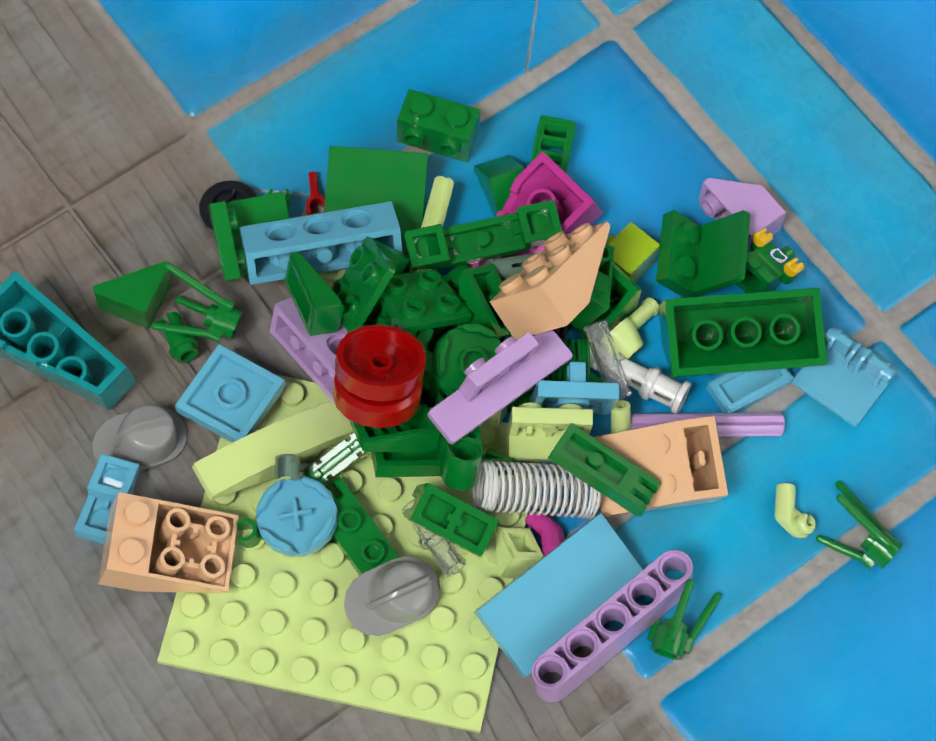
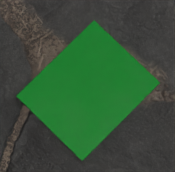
M329 146L324 213L392 201L400 225L402 252L409 259L404 231L418 229L422 226L428 153ZM410 259L404 270H410Z

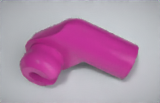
M534 513L526 517V524L541 536L542 547L540 550L543 556L564 541V531L548 515L544 516L542 513L536 515Z

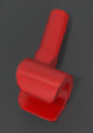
M315 171L308 173L310 197L306 201V215H311V207L315 205L325 208V197L321 196L319 191L318 175Z

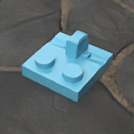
M218 344L178 400L175 408L177 413L233 443L257 430L286 388V383L279 376Z
M570 362L569 366H567V381L538 380L530 396V403H538L543 408H559L565 404H576L582 406L583 409L593 410V415H608L619 400V383L586 382V363Z

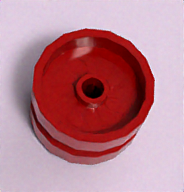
M380 324L362 326L348 332L339 341L336 351V373L332 393L336 408L346 418L360 425L375 428L393 427L410 420L419 410L426 364V354L422 344L412 334L404 330Z

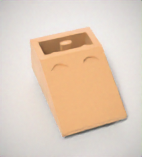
M608 221L591 226L590 223H585L567 235L563 231L554 234L544 242L546 248L542 252L532 255L522 263L524 269L520 273L510 276L499 285L501 291L490 303L510 334L517 340L528 332L536 335L567 326L589 304L610 230Z
M715 416L673 421L594 437L660 482L658 491L653 494L654 497L650 504L646 505L645 511L716 502L728 496ZM601 493L599 510L604 517L630 514L629 511Z
M118 492L109 511L98 584L138 592L228 593L237 531L236 523L239 515Z

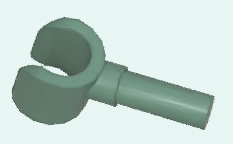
M294 454L278 455L275 457V478L290 476L291 480L299 481L300 473L305 472L310 464L308 462H300L299 456Z

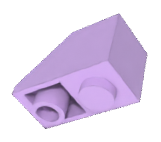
M708 178L703 181L698 200L707 216L710 218L714 217L717 220L742 210L750 213L747 252L750 251L753 235L762 228L768 229L766 231L767 234L771 232L774 235L780 231L786 211L762 185Z

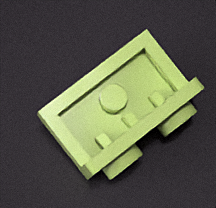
M524 403L519 405V407H512L509 419L508 457L515 458V461L553 462L548 459V456L570 423L590 435L593 426V410L583 409L582 406L576 404H565L559 408H543L538 403Z

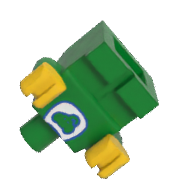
M762 228L753 235V241L750 244L751 253H747L745 279L735 283L745 293L775 291L781 282L784 284L792 283L795 276L804 270V264L802 262L797 263L799 259L794 258V251L790 247L785 246L780 250L774 243L768 244L772 241L773 234L771 232L767 234V228Z

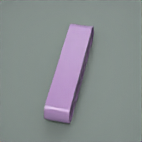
M678 550L663 553L539 656L532 666V678L538 697L551 703L561 701L679 602L687 579H693V564L690 557ZM670 570H679L685 574L678 580H672L665 576ZM640 595H648L654 599L651 604L645 606L634 602ZM613 620L620 621L624 625L620 630L614 632L608 631L603 627L607 622ZM580 646H586L593 650L589 656L584 658L576 657L572 654ZM548 672H556L562 676L555 684H546L541 681V678Z

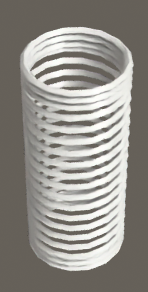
M481 460L477 483L471 488L473 506L482 512L490 513L494 510L496 513L499 511L502 513L508 511L510 514L513 512L519 514L521 512L524 515L527 513L530 515L534 513L540 515L542 513L544 516L549 514L550 516L556 515L558 517L561 515L564 517L568 515L574 517L576 515L578 518L591 519L597 514L601 502V493L590 486V499L587 508L588 484L577 477L574 480L573 474L567 470L564 471V468L559 465L554 466L552 464L548 466L547 464L540 465L536 463L534 465L529 463L527 465V463L520 464L519 462L506 463L502 461L500 463L499 461ZM499 469H500V472H501L500 478H498V471H499ZM507 469L508 474L505 479V471ZM514 469V477L512 480V471ZM521 470V477H520V481H519V474H518V473H519V471ZM485 473H486L485 484H484V499H483V482H484V476H485ZM536 483H537V494H536V501H535V491H536ZM529 484H530V495H529V501H528V492H529ZM564 484V500L562 505V492ZM571 484V499L569 505V490ZM543 485H544L543 501H542V489H543ZM556 485H557V500L555 501Z

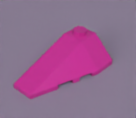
M542 151L515 178L510 188L511 193L502 211L499 210L496 217L516 213L517 207L554 200L562 231L567 235L585 223L592 225L603 212L595 201ZM542 245L502 258L539 253L546 247ZM487 261L471 264L470 268L487 265Z

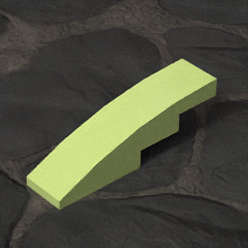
M329 401L251 433L195 462L192 469L209 499L213 500L274 479L275 457L278 455L294 454L299 456L300 462H304L317 457L321 449L340 443L344 439H351L350 434L354 431L350 421L336 408L332 401Z

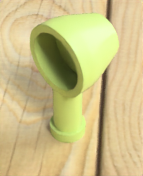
M650 297L646 298L642 305L629 317L620 322L600 344L606 350L612 351L626 359L631 358L644 345L637 329L652 316H656L659 313V304Z

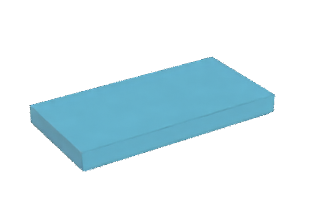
M599 513L477 608L474 613L521 677L525 678L532 673L533 663L539 656L643 571V569L602 513Z

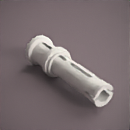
M589 341L591 368L638 390L641 398L645 400L654 399L670 407L672 413H679L689 394L692 383L688 381L684 383L678 382L662 374V369L658 367L647 369Z

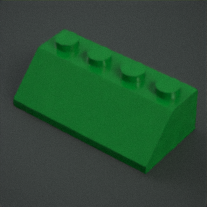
M820 288L665 299L658 306L662 346L671 378L828 365Z

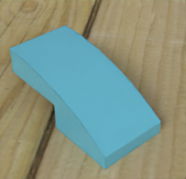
M101 453L87 486L88 497L74 528L76 537L104 545L110 507L118 492L133 494L140 469L139 464Z

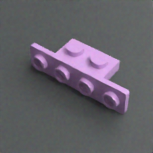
M553 330L536 334L535 336L528 332L518 340L511 336L495 349L497 355L486 362L482 357L464 371L467 377L460 388L430 409L427 414L428 418L449 444H455L537 385L538 380H544L571 360L573 356L571 351Z

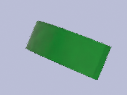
M549 200L517 207L516 213L442 228V224L404 231V238L412 270H428L487 261L488 259H497L544 245L548 238L561 232L562 228L555 201Z

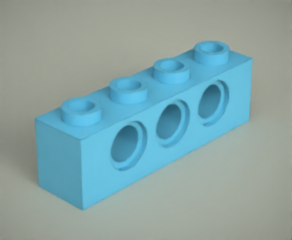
M392 201L239 227L250 285L285 279L289 257L294 252H299L317 273L346 269L349 266L353 251L362 245L367 236L402 252L400 225Z

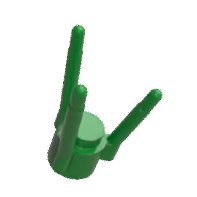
M166 262L164 264L165 269L216 304L212 303L210 308L181 296L175 298L176 303L205 315L206 318L203 325L210 327V329L153 322L151 328L170 333L205 337L216 342H220L222 336L232 339L243 311L233 308L235 302L221 297L170 262Z
M837 481L835 486L842 494H838L836 500L870 533L860 545L866 552L863 554L822 535H818L816 541L859 561L869 570L875 563L884 569L903 544L880 524L843 482Z
M687 579L673 619L666 618L663 624H660L661 618H659L651 625L647 640L652 642L651 651L672 660H681L683 653L689 655L695 639L720 601L721 594L716 592L687 634L688 627L682 623V619L694 585L693 579Z

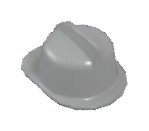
M153 404L140 405L133 408L130 412L117 415L105 421L99 427L92 441L93 455L97 463L101 453L140 465V471L174 460L185 447L187 429L181 417L174 411Z
M404 556L390 560L364 572L352 581L345 595L344 608L346 616L354 628L364 634L381 636L392 633L422 619L432 611L439 595L437 576L431 567L419 558Z

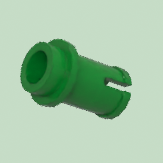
M178 312L166 314L170 324L185 326ZM163 317L158 320L159 323H166ZM162 331L170 346L169 354L172 359L177 360L178 363H187L198 355L199 351L197 348L199 343L196 338L190 335Z

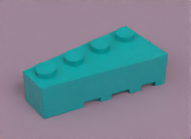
M14 271L0 285V357L108 410L136 383V380L125 364L18 272Z

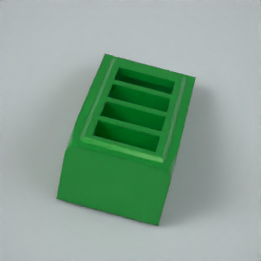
M545 115L540 116L530 163L543 151L567 173L576 123ZM542 146L563 150V153L544 150Z
M299 252L291 253L284 282L310 336L337 332L344 311L343 303Z
M427 404L420 405L419 410L410 420L393 427L375 428L363 426L350 420V424L363 452L428 453L438 450L440 431L428 418L427 414L430 409ZM366 430H373L375 436L368 437ZM382 431H388L389 434L384 435Z

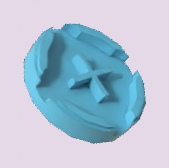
M300 476L299 481L282 479L275 482L263 493L256 509L257 526L263 541L273 551L288 557H304L319 551L331 540L337 527L338 510L331 492L321 482L306 476Z

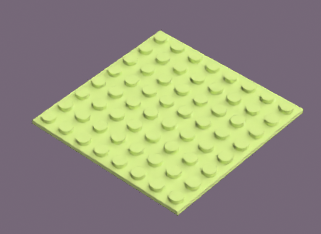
M277 375L285 380L286 388L256 431L331 400L315 382ZM501 422L499 427L482 423L479 428L483 454L485 455L489 448L508 456L509 423ZM220 437L217 450L231 444V442ZM339 443L321 449L317 457L304 462H308L310 466L315 462L320 464L322 462L320 458ZM360 452L358 454L360 456L359 459L336 477L330 475V481L324 486H328L335 497L339 496L340 494L335 489L333 481L341 477L399 557L419 558L431 567L437 576L439 595L438 601L430 613L401 629L381 636L364 634L354 628L346 616L344 601L347 589L352 581L359 577V574L333 538L319 551L304 557H288L275 552L263 540L253 548H245L235 539L228 593L176 592L157 660L159 664L480 734L499 646L475 615L474 611L514 580V578H501L499 575L495 541L496 529L525 528V519L528 513L526 515L521 512L519 514L515 512L510 514L508 511L506 513L501 511L496 513L494 510L491 513L484 512L499 520L482 557H477L404 517V512L412 507L416 499L412 494L417 485L430 483L473 506L471 489L463 491L454 490L443 482L441 476L375 477L371 452H366L365 454ZM532 461L527 463V465H528L529 463H533L534 465H535L536 463L539 464V462H532ZM520 470L519 473H518V474H519V481H520V477H521V470ZM486 475L484 476V482H483V499H484V484H485ZM290 476L274 478L210 500L205 492L200 508L239 515L238 521L243 518H250L257 525L256 509L263 493L275 482L291 478ZM237 527L236 537H248L253 529L241 530Z

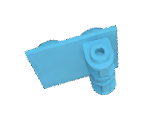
M831 327L825 334L828 365L803 367L791 383L856 428L899 370L893 367L890 362H886L874 354L871 349L864 347L861 342H857L843 333V330Z

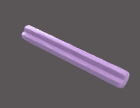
M781 413L631 415L630 430L673 421L715 416L718 437L781 436L785 430V420Z

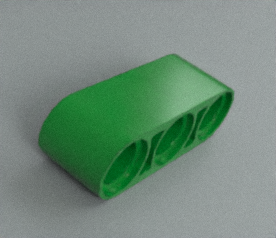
M439 387L435 406L448 397ZM479 426L455 444H449L440 433L437 454L441 478L448 487L454 490H469L477 483L483 455Z

